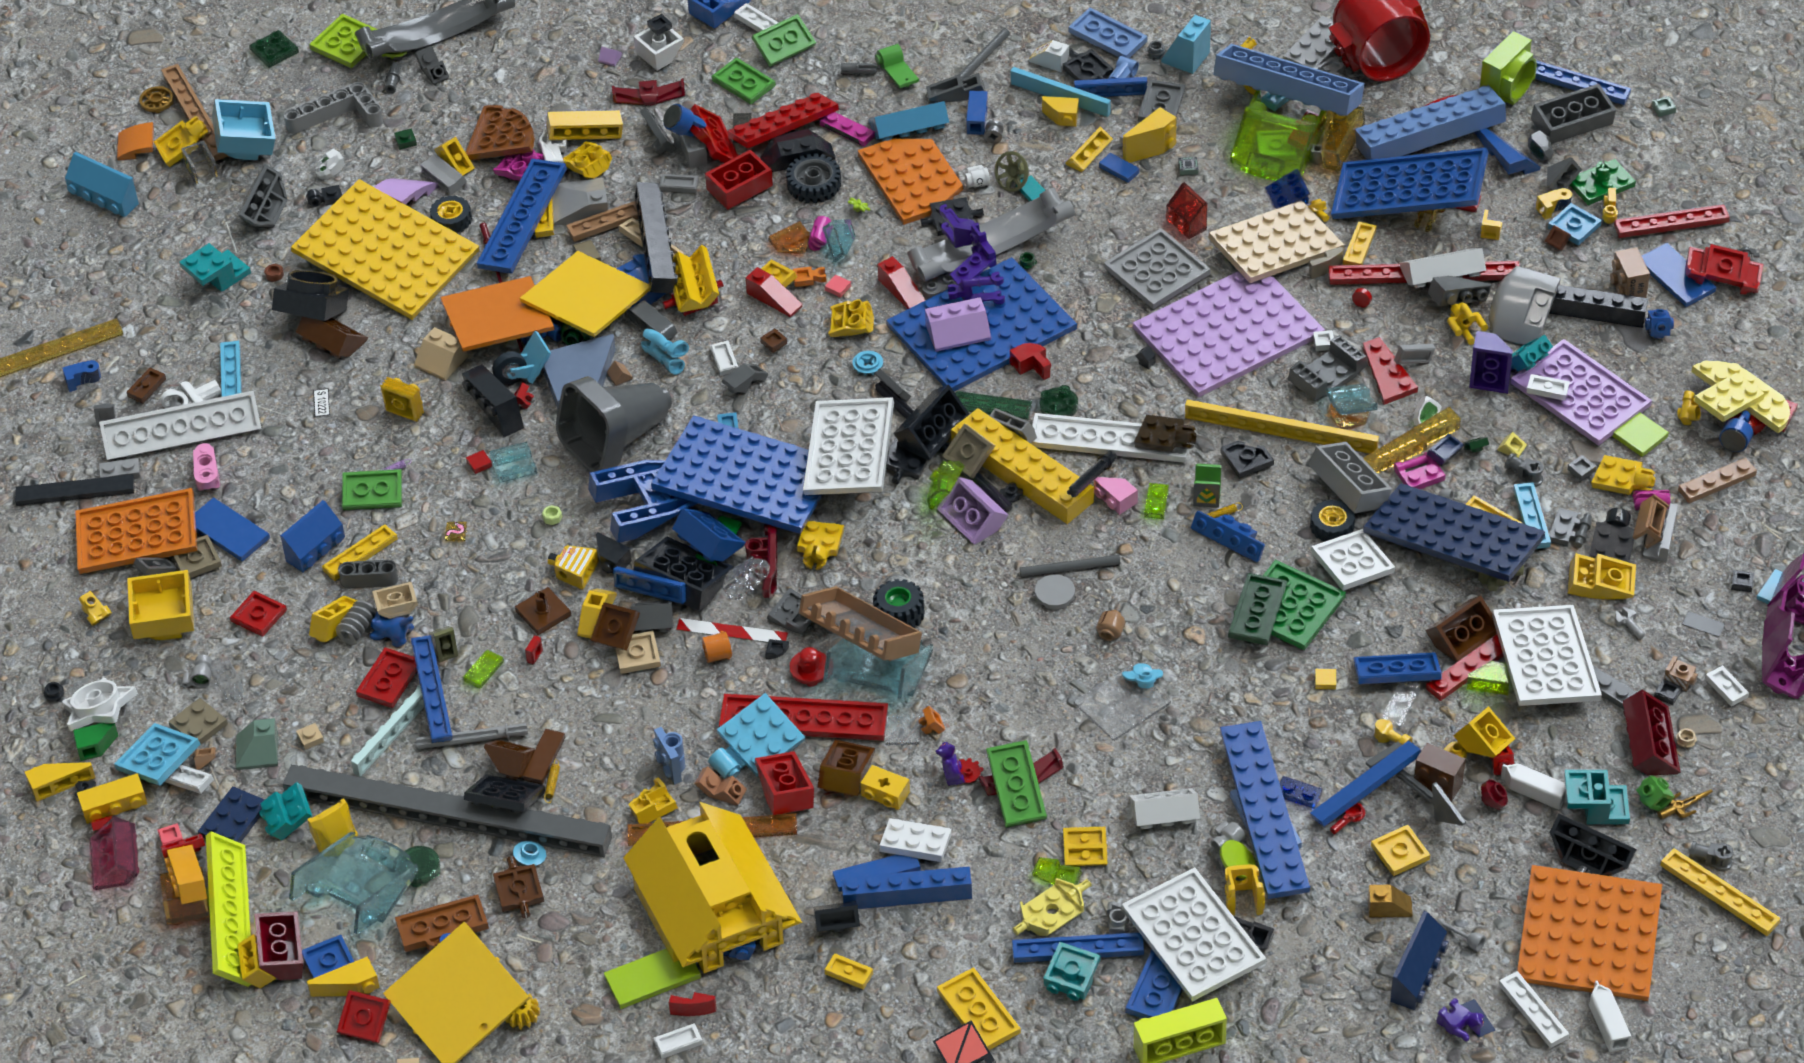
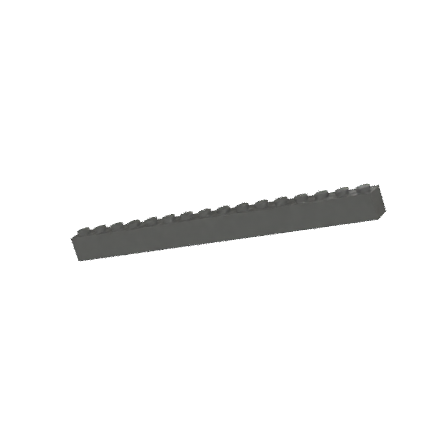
M291 764L283 782L284 791L296 782L301 784L307 801L334 806L344 798L349 809L521 842L533 841L542 846L604 858L612 839L610 825L603 822L597 823L582 818L576 819L561 814L555 815L529 809L522 813H514L510 811L511 809L507 808L494 809L490 807L491 805L471 804V801L464 800V796L461 795L455 796L444 792L408 787L403 784H392L382 780L377 781L361 776L355 777L344 773L329 772L324 769L308 768L303 765Z

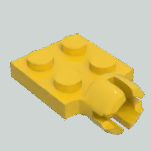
M195 116L186 123L183 120L153 141L169 168L183 158L182 151L186 156L199 146L197 141L208 134L209 131L203 121L198 120L199 117Z
M1604 455L1591 485L1592 488L1630 495L1633 490H1652L1655 484V477L1653 476L1655 471L1643 468L1642 462Z
M808 521L797 545V552L804 553L803 563L806 567L812 569L814 563H817L816 570H819L826 564L829 556H837L844 534V525Z

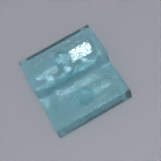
M1364 384L1326 388L1330 402L1340 415L1378 410V403L1370 397V389Z
M527 442L489 451L499 483L537 474V468Z

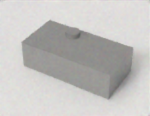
M1347 442L1316 446L1309 466L1354 513L1379 509L1385 501H1388L1392 488Z

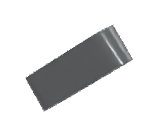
M641 301L627 311L629 319L643 332L645 329H652L661 333L667 340L677 334L673 323L646 301Z
M392 560L344 562L338 567L341 585L345 588L393 586L399 579L396 563Z

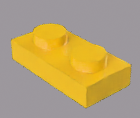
M772 259L761 268L773 275L785 288L797 278L795 271Z
M835 953L824 969L825 975L863 990L874 974L873 968Z

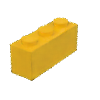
M138 773L77 792L87 824L96 819L118 815L122 812L147 805Z

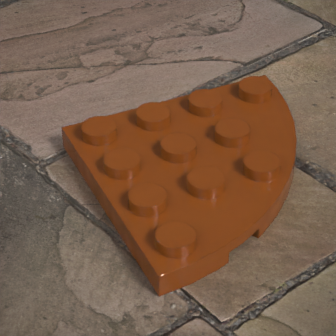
M502 105L483 106L465 153L470 160L532 152L535 140L533 128L527 117L517 109H506Z

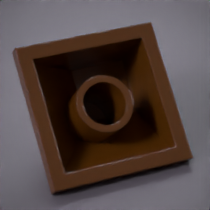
M503 740L492 741L484 745V749L499 773L506 774V778L518 780V777L523 776L535 751V748Z

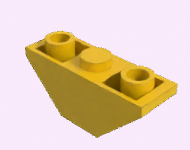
M598 588L588 591L581 609L578 636L591 639L603 602L613 604L617 592Z

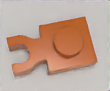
M811 267L793 268L797 275V278L794 280L795 287L814 285V281L827 282L825 267H819L815 270H812Z

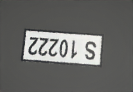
M329 388L313 390L314 416L330 415Z

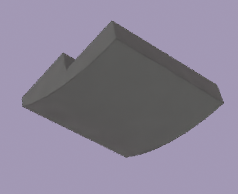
M792 588L787 590L767 616V619L773 623L802 635L813 622L799 614L802 595Z

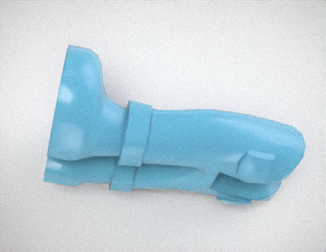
M645 329L643 337L650 341H642V349L657 359L658 362L664 364L670 373L674 375L681 373L685 367V362L679 357L684 356L688 352V343L683 340L672 343L661 333L652 329Z

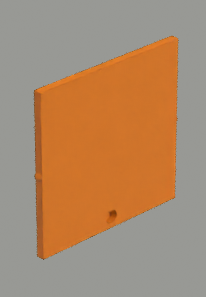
M531 276L440 297L449 318L450 326H452L463 352L531 336L534 331H538L540 334L554 330V325L549 315L520 302V297L535 286Z

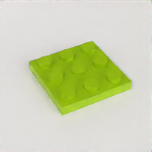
M341 14L309 44V47L314 52L353 68L366 56L354 33L367 26L371 31L377 29L345 14Z

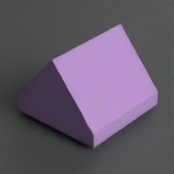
M601 47L598 61L615 66L622 53L617 50Z

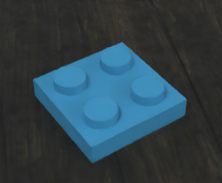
M1570 203L1548 223V229L1551 230L1554 225L1571 234L1569 241L1579 246L1601 226L1602 220Z

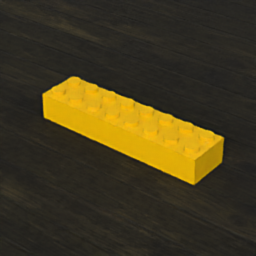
M979 408L951 429V442L965 423L993 443L995 447L982 466L1007 484L1015 483L1018 488L1023 489V495L1064 523H1070L1094 503V486L1089 484L1076 497L1068 495L1067 490L1079 478L1078 475Z

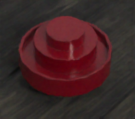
M1489 779L1481 785V799L1486 806L1500 810L1508 804L1507 792L1500 783Z

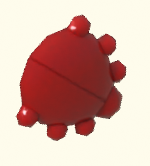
M968 758L966 761L964 759L959 760L962 765L961 774L964 776V783L976 781L981 772L984 771L983 767H979L978 761L972 762L971 758Z

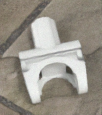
M215 380L194 389L190 382L185 381L180 383L178 387L165 391L160 397V403L163 407L170 408L214 399L221 396V389ZM178 395L182 397L183 403L177 402ZM168 397H171L169 401L165 402Z

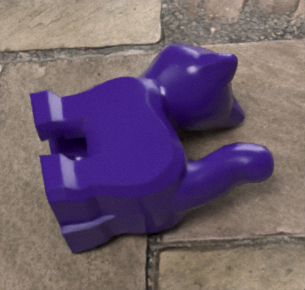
M943 742L935 752L942 757V766L947 785L964 783V776L961 774V762L958 761L956 754H954L955 746L948 742Z
M1456 998L1449 1002V1006H1451L1449 1009L1450 1013L1447 1012L1445 1006L1439 1010L1436 1023L1443 1026L1449 1034L1462 1038L1467 1042L1470 1039L1469 1035L1462 1029L1468 1025L1476 1034L1480 1035V1029L1484 1025L1482 1013L1470 1012L1466 1007L1460 1005Z

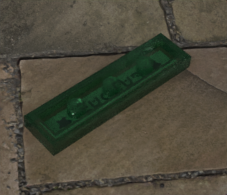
M956 391L955 393L968 412H973L979 408L986 414H991L997 408L1018 418L1029 420L1032 401Z

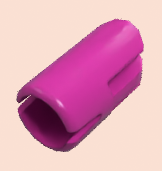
M818 216L815 219L808 241L811 250L817 251L826 245L832 229L831 219L826 216Z
M1634 491L1633 502L1635 510H1639L1641 502L1654 494L1670 507V491Z

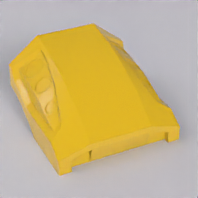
M585 141L580 147L562 159L567 168L584 177L595 179L608 170L612 156L602 146Z
M856 299L852 302L846 301L830 306L832 311L830 331H828L830 337L852 336L873 331L874 315L871 304L868 301L862 302L860 299Z
M344 798L315 817L307 819L310 832L321 855H337L353 846L358 836L351 819L348 804Z

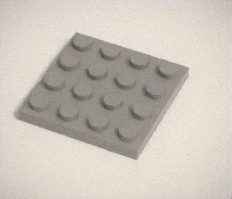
M1162 228L1104 262V268L1152 309H1155L1211 274V268Z

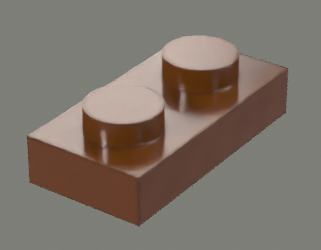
M149 368L126 392L127 396L143 404L166 380L165 374Z

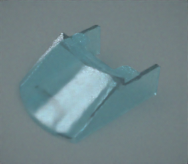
M873 630L872 634L865 633L864 639L869 640V637L875 634L879 637L884 635ZM843 638L827 651L823 682L828 683L833 678H836L839 682H850L894 692L898 695L897 698L901 700L905 696L913 697L933 653V645H921V640L919 653L891 661H884Z
M350 832L292 871L289 899L294 901L304 893H308L316 898L327 894L356 909L354 933L358 935L375 922L383 923L417 875L418 866L410 861L411 857L405 851L392 843L371 835H367L366 838L356 837L355 832Z

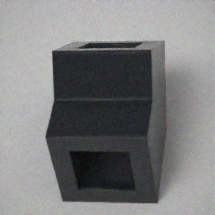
M1148 345L1135 355L1139 360V365L1148 370L1156 363V354Z

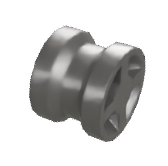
M997 120L987 122L984 133L985 140L989 143H999L1002 140L1003 124Z

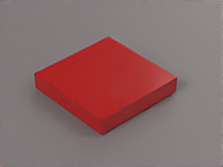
M254 590L230 616V621L263 637L287 611V607Z
M348 990L336 1032L379 1043L391 1001Z

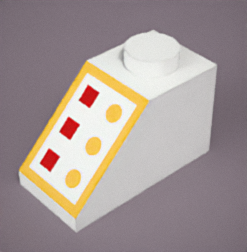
M1052 40L1038 47L1029 58V62L1062 72L1063 63L1069 61V45Z

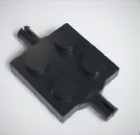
M1070 48L1069 56L1071 59L1063 63V70L1074 80L1105 79L1113 72V67L1092 49L1078 54Z
M967 197L930 203L931 217L920 218L921 226L932 224L937 231V235L941 236L945 235L942 232L941 225L947 222L940 214L941 205L947 204V209L951 208L958 218L973 220V217L984 216L983 208L972 210L968 205Z
M895 438L887 454L886 469L895 473L892 478L894 484L895 482L899 484L902 476L919 480L929 460L905 450L897 438Z

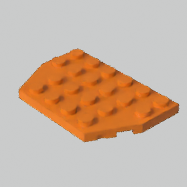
M891 139L858 150V157L903 225L931 216L930 203L952 200L954 196L963 191V184L932 139Z

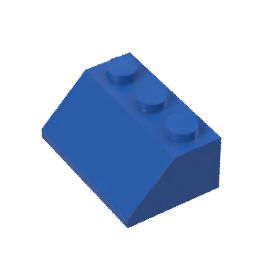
M324 500L280 535L286 562L303 573L345 538L343 524Z
M682 508L672 528L678 533L677 536L680 539L688 541L692 549L704 554L703 557L710 562H714V560L724 561L744 547L746 543L711 514L704 511Z

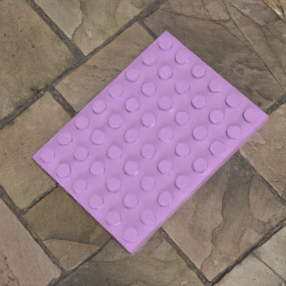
M1239 271L1133 322V329L1198 398L1313 341V332L1325 331L1273 276L1249 283Z

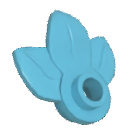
M1138 663L1133 666L1132 671L1122 672V676L1128 681H1136L1140 688H1151L1154 686L1156 679L1163 676V671L1161 669H1152L1148 664Z

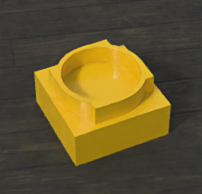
M188 570L127 578L129 625L133 639L149 637L154 640H169L182 638V633L194 631L192 584Z

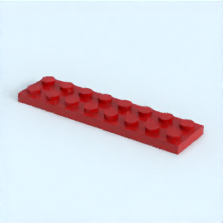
M724 693L719 727L760 696ZM769 696L804 736L884 741L888 703Z

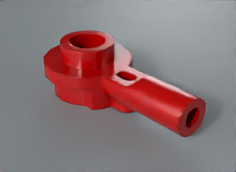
M1357 802L1344 812V816L1330 827V831L1336 834L1348 823L1360 822L1365 817V808Z

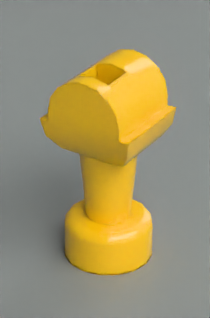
M1379 719L1375 723L1374 736L1378 742L1387 743L1391 740L1402 745L1407 741L1412 743L1413 737L1407 734L1401 736L1395 732L1390 720Z

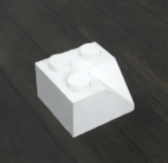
M648 28L634 36L635 53L657 71L673 61L684 42V38L673 29L657 36Z

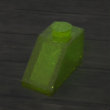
M1490 661L1468 674L1466 690L1508 695L1510 675L1506 663Z

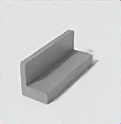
M1670 503L1660 536L1663 540L1648 549L1645 547L1643 558L1667 562L1678 505Z

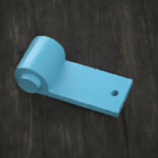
M730 746L726 750L724 748L716 750L708 759V763L724 779L730 776L737 777L740 770L746 766Z

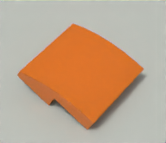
M153 122L134 125L118 133V161L136 159V154L153 152Z

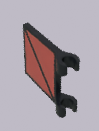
M972 1020L933 1041L944 1063H979L983 1060L985 1063H996Z

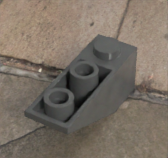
M1453 276L1433 277L1428 294L1439 306L1454 305L1462 302H1480L1487 300L1492 285Z

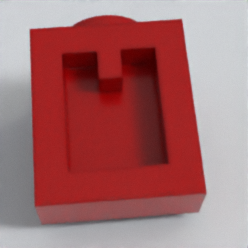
M1509 745L1494 758L1490 757L1493 762L1494 775H1501L1503 764L1507 766L1514 764V753Z

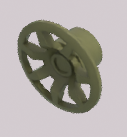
M1014 151L1003 153L995 164V179L999 186L1006 191L1015 192L1020 190L1026 184L1029 175V168L1025 158ZM1011 155L1017 156L1018 159L1014 162ZM1005 156H1007L1008 165L1001 163ZM999 166L1005 169V172L998 175ZM1008 177L1006 186L1002 184L1000 179ZM1013 181L1017 184L1016 188H1010Z

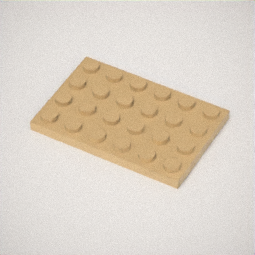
M1302 200L1209 232L1208 236L1209 240L1249 283L1309 263L1310 260L1323 258L1325 251L1340 247L1344 249V244Z

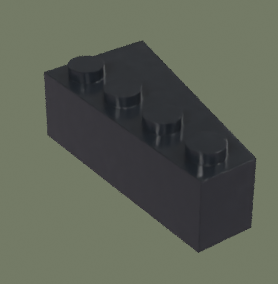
M483 364L462 373L464 379L462 381L463 388L466 392L470 393L503 437L524 428L516 396Z

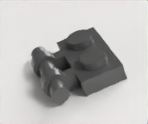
M1558 508L1549 534L1551 543L1568 547L1569 541L1575 542V547L1581 548L1583 543L1586 542V533L1591 527L1592 516L1586 513L1582 519H1577L1578 512ZM1574 528L1579 529V531L1573 532Z

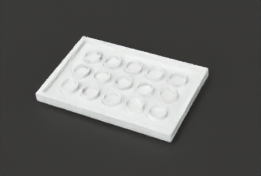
M893 397L816 401L803 487L804 495L883 492L894 407Z
M1574 605L1493 610V621L1519 706L1601 701L1602 694Z
M1195 867L1122 904V910L1126 912L1129 920L1191 1001L1266 964V957Z

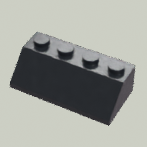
M948 384L933 390L893 434L905 450L930 460L949 440L951 429L970 414Z

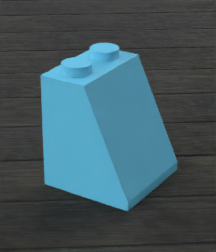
M1194 15L1163 56L1161 63L1194 74L1210 53L1211 20Z

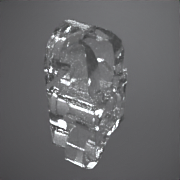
M752 556L727 573L721 587L722 593L732 600L742 599L758 587L760 582L768 576L770 571L769 563L763 559H753Z

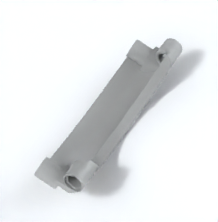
M1053 187L1040 193V197L979 225L980 232L985 231L987 241L995 250L996 255L1039 235L1057 223L1075 216L1072 203L1069 200L1065 202L1060 200ZM946 239L925 248L922 246L915 247L909 250L907 255L920 279L926 282L939 275L953 272L973 254L971 251L973 245L955 248L950 240Z

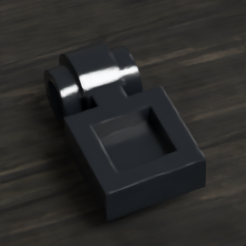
M339 185L321 188L322 193L316 189H310L306 194L308 204L313 207L319 206L322 202H325L326 206L332 205L342 196Z

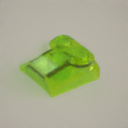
M943 461L938 469L931 473L928 478L931 480L927 496L929 509L933 510L950 494L965 467L964 464L959 461Z

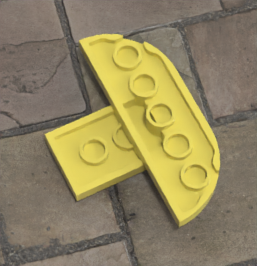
M1702 361L1692 366L1691 372L1711 386L1695 395L1694 402L1722 422L1746 410L1777 433H1780L1786 427L1790 408L1784 396L1742 368L1739 364L1721 361Z

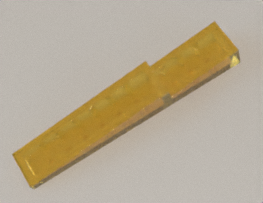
M1449 406L1365 456L1363 459L1378 474L1392 467L1394 463L1403 462L1426 451L1428 444L1445 437L1448 433L1451 434L1459 430L1461 418Z

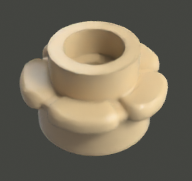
M1684 728L1676 735V740L1679 746L1691 748L1695 745L1697 737L1693 730Z

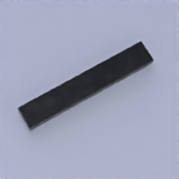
M134 474L18 486L15 490L16 506L132 494L135 492Z

